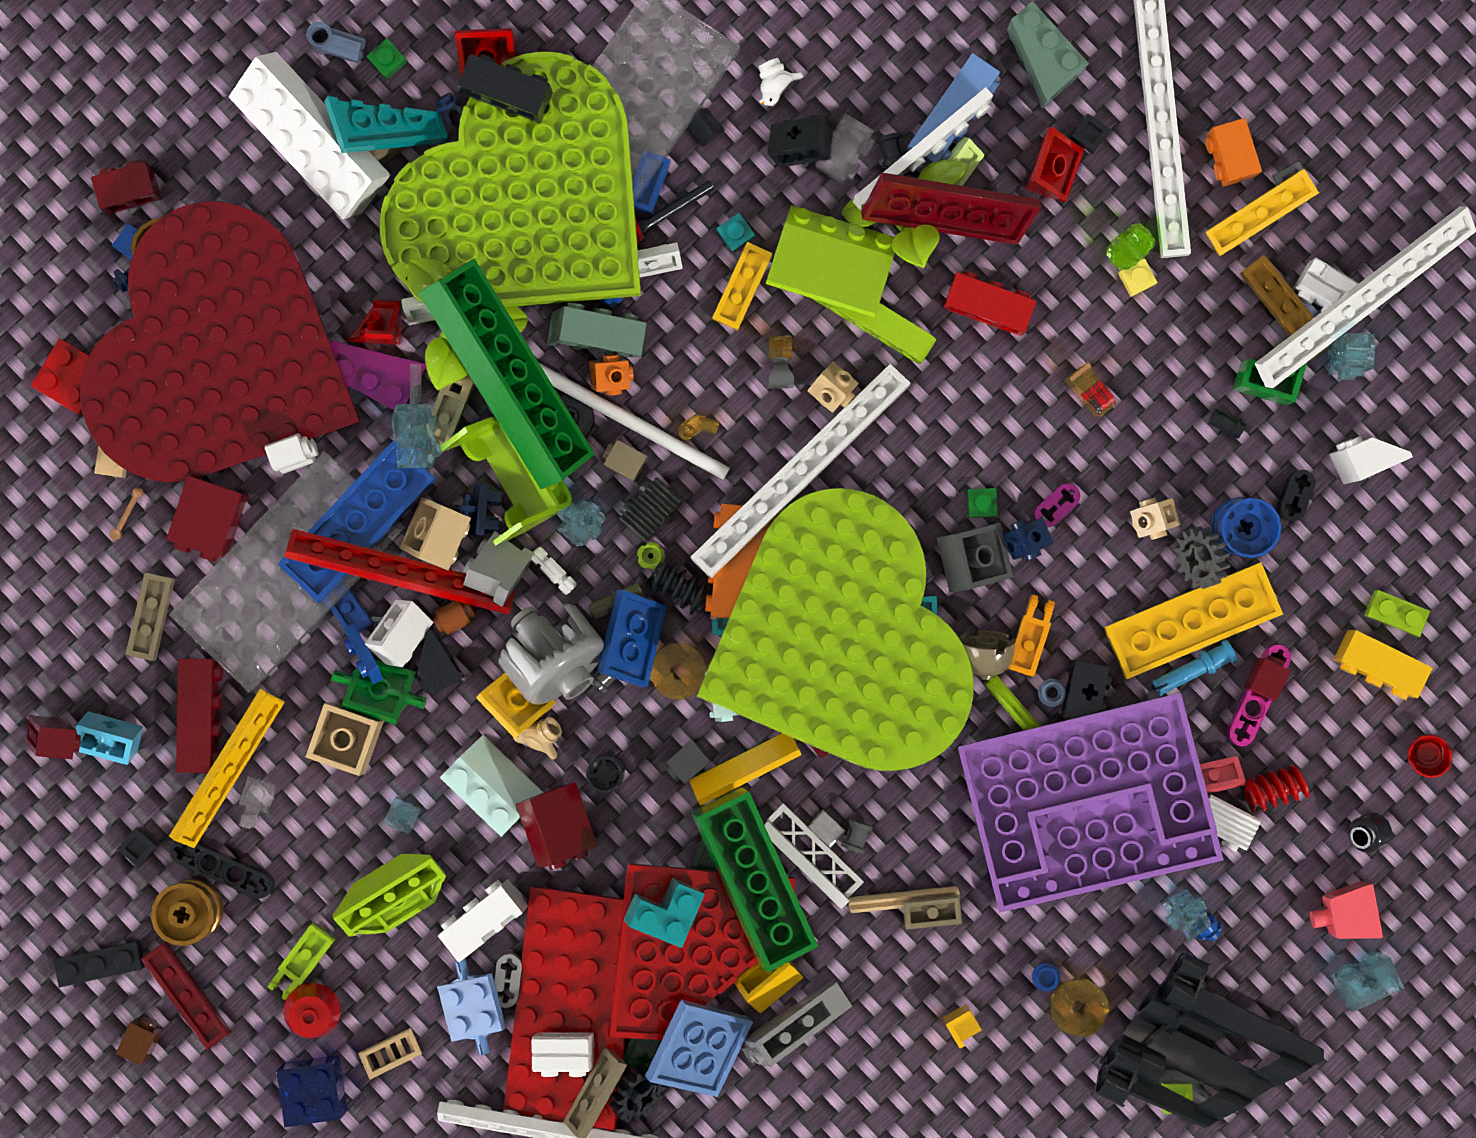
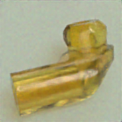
M697 414L693 415L680 424L679 436L684 440H690L701 431L716 435L720 421Z

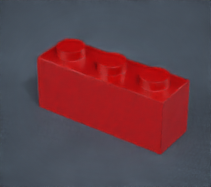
M963 271L962 274L957 272L954 276L943 309L1022 336L1026 332L1036 301L1030 299L1031 295L1024 291L1015 290V293L1005 290V286L999 282L990 280L986 283L978 280L976 274Z

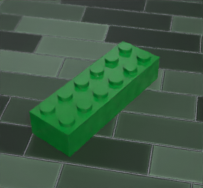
M741 787L692 811V817L759 965L768 973L819 947L750 792Z

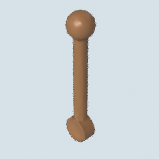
M141 487L133 489V497L116 529L110 531L111 539H121V530L138 498L144 494Z

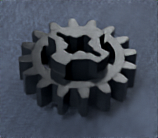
M649 1061L645 1065L640 1062L637 1069L631 1066L628 1075H621V1080L615 1086L616 1092L610 1095V1098L613 1099L610 1103V1107L614 1109L613 1112L621 1120L624 1119L628 1123L631 1119L635 1122L638 1121L640 1115L646 1117L650 1108L655 1109L657 1102L662 1100L663 1097L660 1093L666 1090L665 1085L652 1083L645 1077L651 1065Z

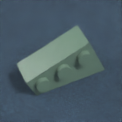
M1033 1L1011 19L1007 31L1020 61L1024 64L1029 82L1033 85L1038 96L1040 107L1043 109L1085 71L1089 63Z
M568 303L567 307L564 306L552 312L547 345L556 346L559 343L573 346V349L577 350L585 348L599 351V353L620 354L622 357L637 358L642 355L646 323L638 321V316L622 314V317L611 316L612 311L605 309H595V312L584 310V305Z

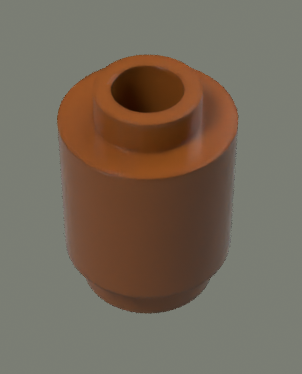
M452 601L435 610L436 616L433 617V621L440 633L445 631L449 635L472 623V619L476 618L477 614L472 605Z

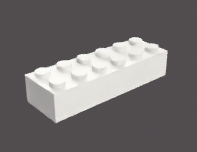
M277 52L259 55L254 58L229 95V98L342 220L363 213L390 177L389 172L369 151L341 153L326 105Z

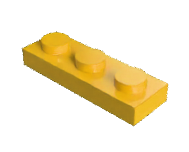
M749 242L746 243L712 320L736 331L739 330L773 253Z

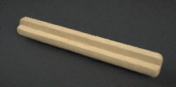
M951 886L856 896L848 898V906L851 913L903 908V901L960 896L958 887Z

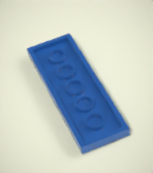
M393 440L312 526L308 533L372 549L437 479L397 441ZM285 556L277 564L317 603H321L348 575L347 573L288 559Z

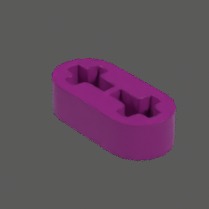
M1073 484L1060 485L1034 509L1033 520L1039 519L1042 516L1041 509L1046 511L1054 506L1056 510L1050 515L1052 521L1045 520L1047 528L1056 525L1078 504L1081 497L1080 491ZM1062 490L1065 492L1071 490L1073 492L1071 495L1072 503L1069 501L1061 505L1057 503L1063 497Z

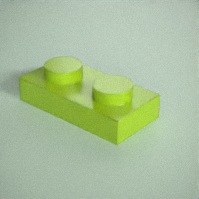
M1374 590L1364 616L1415 637H1420L1430 611L1380 590Z

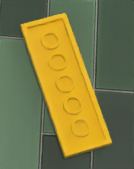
M1259 562L1227 575L1226 578L1221 579L1220 584L1205 589L1198 587L1104 627V630L1125 679H1129L1283 615V612L1264 567Z

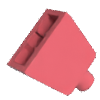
M1359 881L1322 895L1324 909L1310 911V921L1313 928L1327 926L1329 935L1335 938H1383L1374 886L1367 881Z

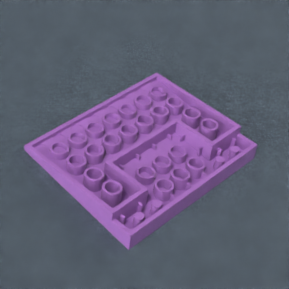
M1181 693L958 746L999 913L1224 860Z

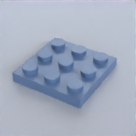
M681 999L645 1077L652 1083L718 1097L753 1021L745 1015Z

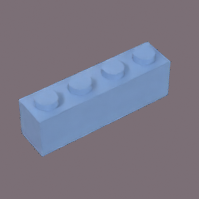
M972 53L914 136L906 152L916 146L985 87L993 95L1000 84L996 81L1000 71ZM968 128L957 137L952 134L945 140L947 145L935 155L931 152L923 158L926 161L924 164L929 165L939 160H947L952 153L949 150L954 140L959 142L968 131Z

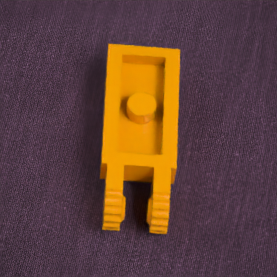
M1033 594L1030 596L1025 615H1022L1015 637L1013 661L1008 668L1031 677L1035 675L1051 626L1049 622L1055 605V601L1048 600L1044 606L1042 620L1033 618L1038 604V596Z

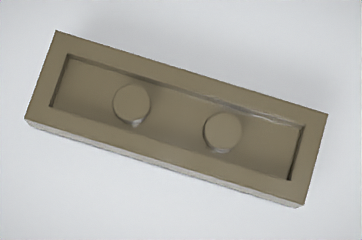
M148 572L144 573L125 655L156 661L175 582L174 578Z
M604 1048L563 1121L577 1138H587L627 1066L612 1049Z

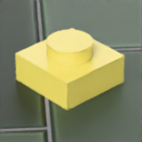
M1145 258L1118 272L1130 297L1158 283Z

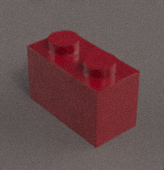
M142 160L130 161L126 163V167L120 169L106 168L100 170L99 175L91 177L99 208L108 215L162 200L154 169Z

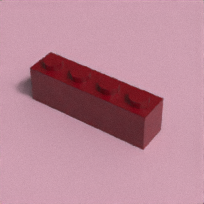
M178 659L176 773H208L221 753V749H218V738L222 736V722L218 721V715L223 705L222 693H219V681L223 679V666L219 665V659Z
M30 715L26 744L33 754L38 757L73 760V753L79 752L81 735H78L77 730L65 718Z

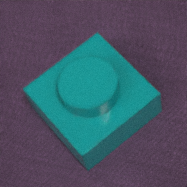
M737 213L716 228V231L732 253L755 238V234L740 213Z

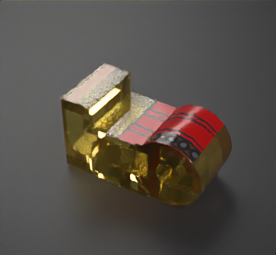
M1086 362L1064 379V382L1081 403L1096 418H1100L1116 405V400L1094 373L1095 370L1090 363Z

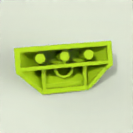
M400 854L353 883L334 912L333 919L348 936L386 933L435 903L442 882L446 878L445 872L431 855Z

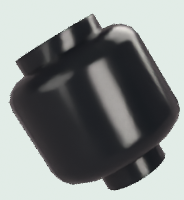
M1369 812L1353 820L1349 825L1348 835L1352 845L1357 850L1364 853H1372L1390 842L1392 828L1389 821L1383 815Z

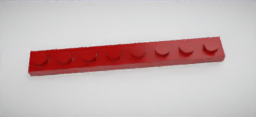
M292 528L285 558L508 615L511 611L514 591L502 607L493 602V596L463 585L466 573L451 569L446 570L436 565Z

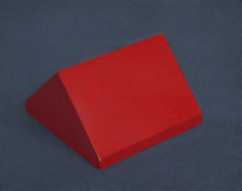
M512 28L455 30L460 77L470 54L477 57L481 54L489 56L496 61V64L501 66L503 62L517 56L516 39Z
M1049 127L1042 137L1025 189L1061 202H1066L1084 149L1055 128Z

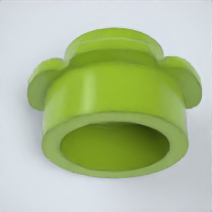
M648 542L645 546L642 545L638 549V563L645 569L650 568L654 570L658 563L665 558L664 550L659 548L657 543ZM650 553L653 554V558H652V559H649V558H648V555H649Z

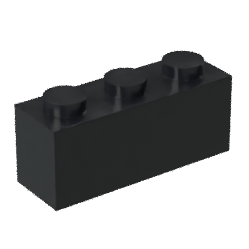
M470 54L458 83L462 95L540 124L553 94L551 85L546 78L537 74H533L532 77L523 74L519 68L510 64H506L505 67L496 64V61L491 57L482 54L479 57Z

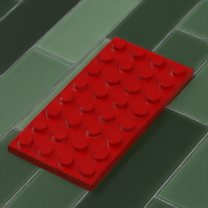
M539 886L530 887L521 961L520 989L516 1002L503 1110H514L518 1112V1115L533 1117L536 1114L541 1115L543 1119L563 1122L591 1073L590 1071L586 1072V1076L571 1077L569 1072H558V1076L543 1077L541 1072H533L532 1036L536 1033H594L595 1064L604 1048L614 1050L624 1061L626 1038L610 1037L608 1035L624 898ZM608 1098L593 1127L615 1129L617 1115L613 1112L614 1109L610 1107V1103L613 1101L612 1098Z

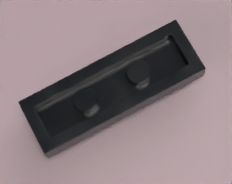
M139 940L53 960L59 988L145 968L144 963L141 961L143 956Z

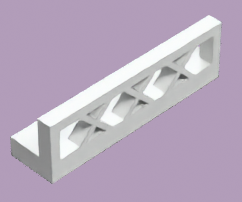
M784 803L764 822L771 841L841 909L849 902L848 898L864 883ZM784 812L792 819V831H779L772 822ZM795 823H796L803 831H795ZM807 834L812 839V850L800 851L795 846V835ZM785 835H792V842ZM815 843H816L822 850H815ZM804 854H812V862ZM815 854H828L832 858V870H819L815 866ZM835 862H836L843 870H835ZM825 874H832V881ZM835 874H848L855 882L843 893L836 886Z

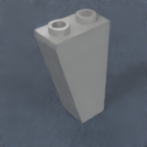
M828 982L746 1036L743 1043L745 1045L743 1052L751 1063L756 1062L759 1065L772 1067L851 1008L852 1005L837 982Z

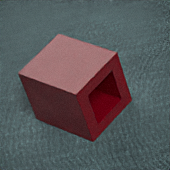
M1269 655L1267 659L1258 658L1243 688L1269 701H1277L1291 670L1284 668L1285 662Z

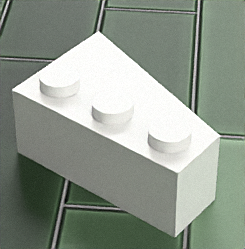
M509 879L503 883L499 880L495 881L485 890L488 894L480 901L474 898L463 907L465 913L457 919L453 915L441 925L444 930L438 937L458 962L480 947L495 933L502 930L515 917L520 916L528 907V903Z

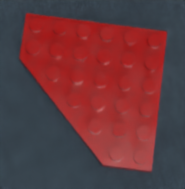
M628 863L608 1030L610 1037L662 1040L681 999L705 1005L717 994L720 995L737 980L736 978L746 969L753 967L758 962L717 870ZM787 876L795 892L796 878ZM672 877L699 888L705 894L682 948L633 929L625 923L624 918L634 894L661 904Z

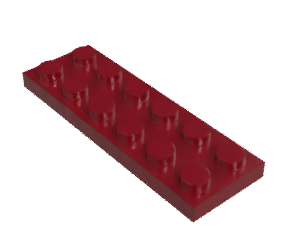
M882 172L861 210L862 220L910 228H916L920 225H931L941 233L1018 245L1042 207L1040 199Z

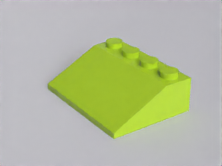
M791 205L766 284L875 318L895 254L892 248L894 237Z

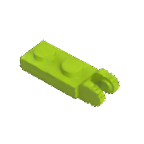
M313 922L279 966V971L269 983L268 988L273 991L280 985L285 975L288 976L293 982L286 988L281 997L286 1000L291 991L304 983L336 938Z

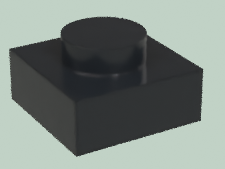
M1087 114L1070 139L1093 155L1111 129L1090 114Z
M136 827L117 850L136 867H141L160 845L140 827Z

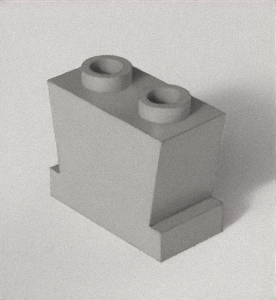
M494 531L489 540L484 538L476 552L478 554L476 559L471 557L463 570L466 573L463 585L493 596V602L503 607L528 570L534 552L525 547L521 551L508 540L495 546L493 540L499 537L500 534Z

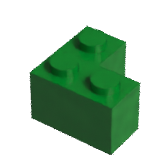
M1281 341V342L1275 344V347H1277V346H1278L1280 343H1282L1283 341ZM1249 358L1240 363L1233 390L1285 406L1296 402L1308 362L1274 388L1265 387L1255 365L1256 360Z

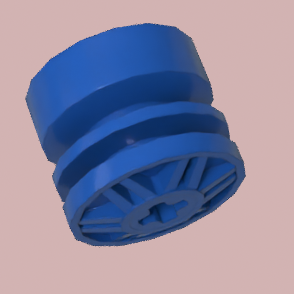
M1236 497L1228 499L1218 506L1212 516L1210 528L1212 535L1219 534V543H1226L1223 548L1224 551L1237 556L1255 558L1265 555L1275 547L1280 539L1282 526L1279 514L1272 505L1261 499ZM1240 521L1247 523V526L1244 527L1245 532L1238 531L1237 529L1241 526Z

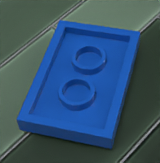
M617 590L597 673L647 688L667 606L625 590Z

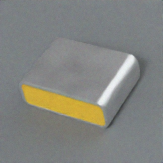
M823 809L807 825L830 848L846 832Z

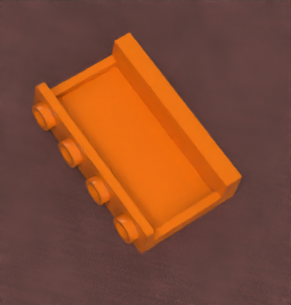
M721 504V512L715 511L713 528L720 529L743 506ZM783 509L712 578L708 577V583L713 584V594H707L705 611L711 612L710 619L716 620L717 617L730 618L762 539L774 519Z

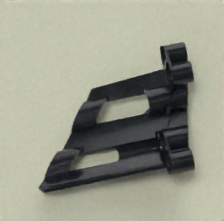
M1183 951L1176 959L1164 981L1143 999L1136 1009L1133 1019L1101 1057L1099 1063L1101 1067L1098 1070L1095 1093L1121 1107L1125 1106L1123 1103L1130 1094L1201 1127L1207 1128L1218 1120L1247 1106L1253 1101L1252 1099L1262 1093L1294 1079L1312 1068V1066L1324 1061V1049L1204 988L1205 984H1203L1208 965L1211 964ZM1227 1036H1243L1281 1057L1258 1070H1253L1216 1051L1214 1044L1219 1039ZM1163 1070H1175L1207 1085L1219 1093L1197 1104L1157 1082Z

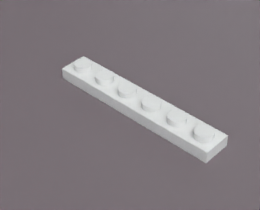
M985 87L883 173L903 176L909 170L912 173L917 171L926 162L923 158L931 152L934 155L940 152L947 145L945 141L952 134L956 137L968 128L969 124L967 122L974 116L979 119L991 108L989 105L993 97L991 92ZM880 175L854 196L853 203L860 211Z

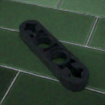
M175 841L170 846V857L177 864L253 898H265L275 888V880L269 873L198 842L195 848L187 846V851L195 854L201 850V853L197 857L186 855L183 858L180 856L181 851L178 850V847L185 844ZM210 854L216 858L217 865L215 869L207 870L203 866L202 861L205 855ZM231 866H238L242 870L243 875L240 881L235 882L229 878L228 870ZM248 878L254 881H259L263 878L267 889L258 892L256 884L252 882L247 883V886L243 884Z

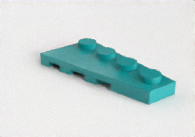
M327 96L324 101L341 153L444 143L448 138L440 113L407 107L404 110L393 109L390 105L379 104L378 106L363 104V101L352 99L350 102L339 101L338 97Z

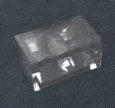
M845 113L833 133L831 159L816 162L815 168L843 185L848 178L853 180L861 166L857 163L862 154L867 156L875 144V141L872 140L874 130Z

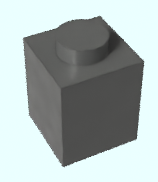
M692 739L666 761L669 765L666 770L676 782L681 779L685 784L709 764L711 759L696 741Z

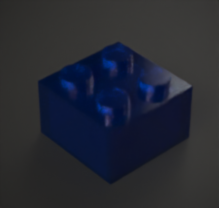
M340 1055L287 1062L276 1070L284 1128L338 1120L348 1111Z

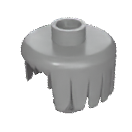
M569 603L563 605L570 614L568 622L572 627L571 629L567 624L562 627L566 643L544 616H538L539 610L533 607L523 609L511 621L512 631L519 632L517 638L527 651L514 638H510L506 644L507 651L504 649L501 651V658L498 660L499 665L524 698L532 704H544L562 695L566 700L573 699L586 690L593 682L590 672L600 661L604 642L575 605Z

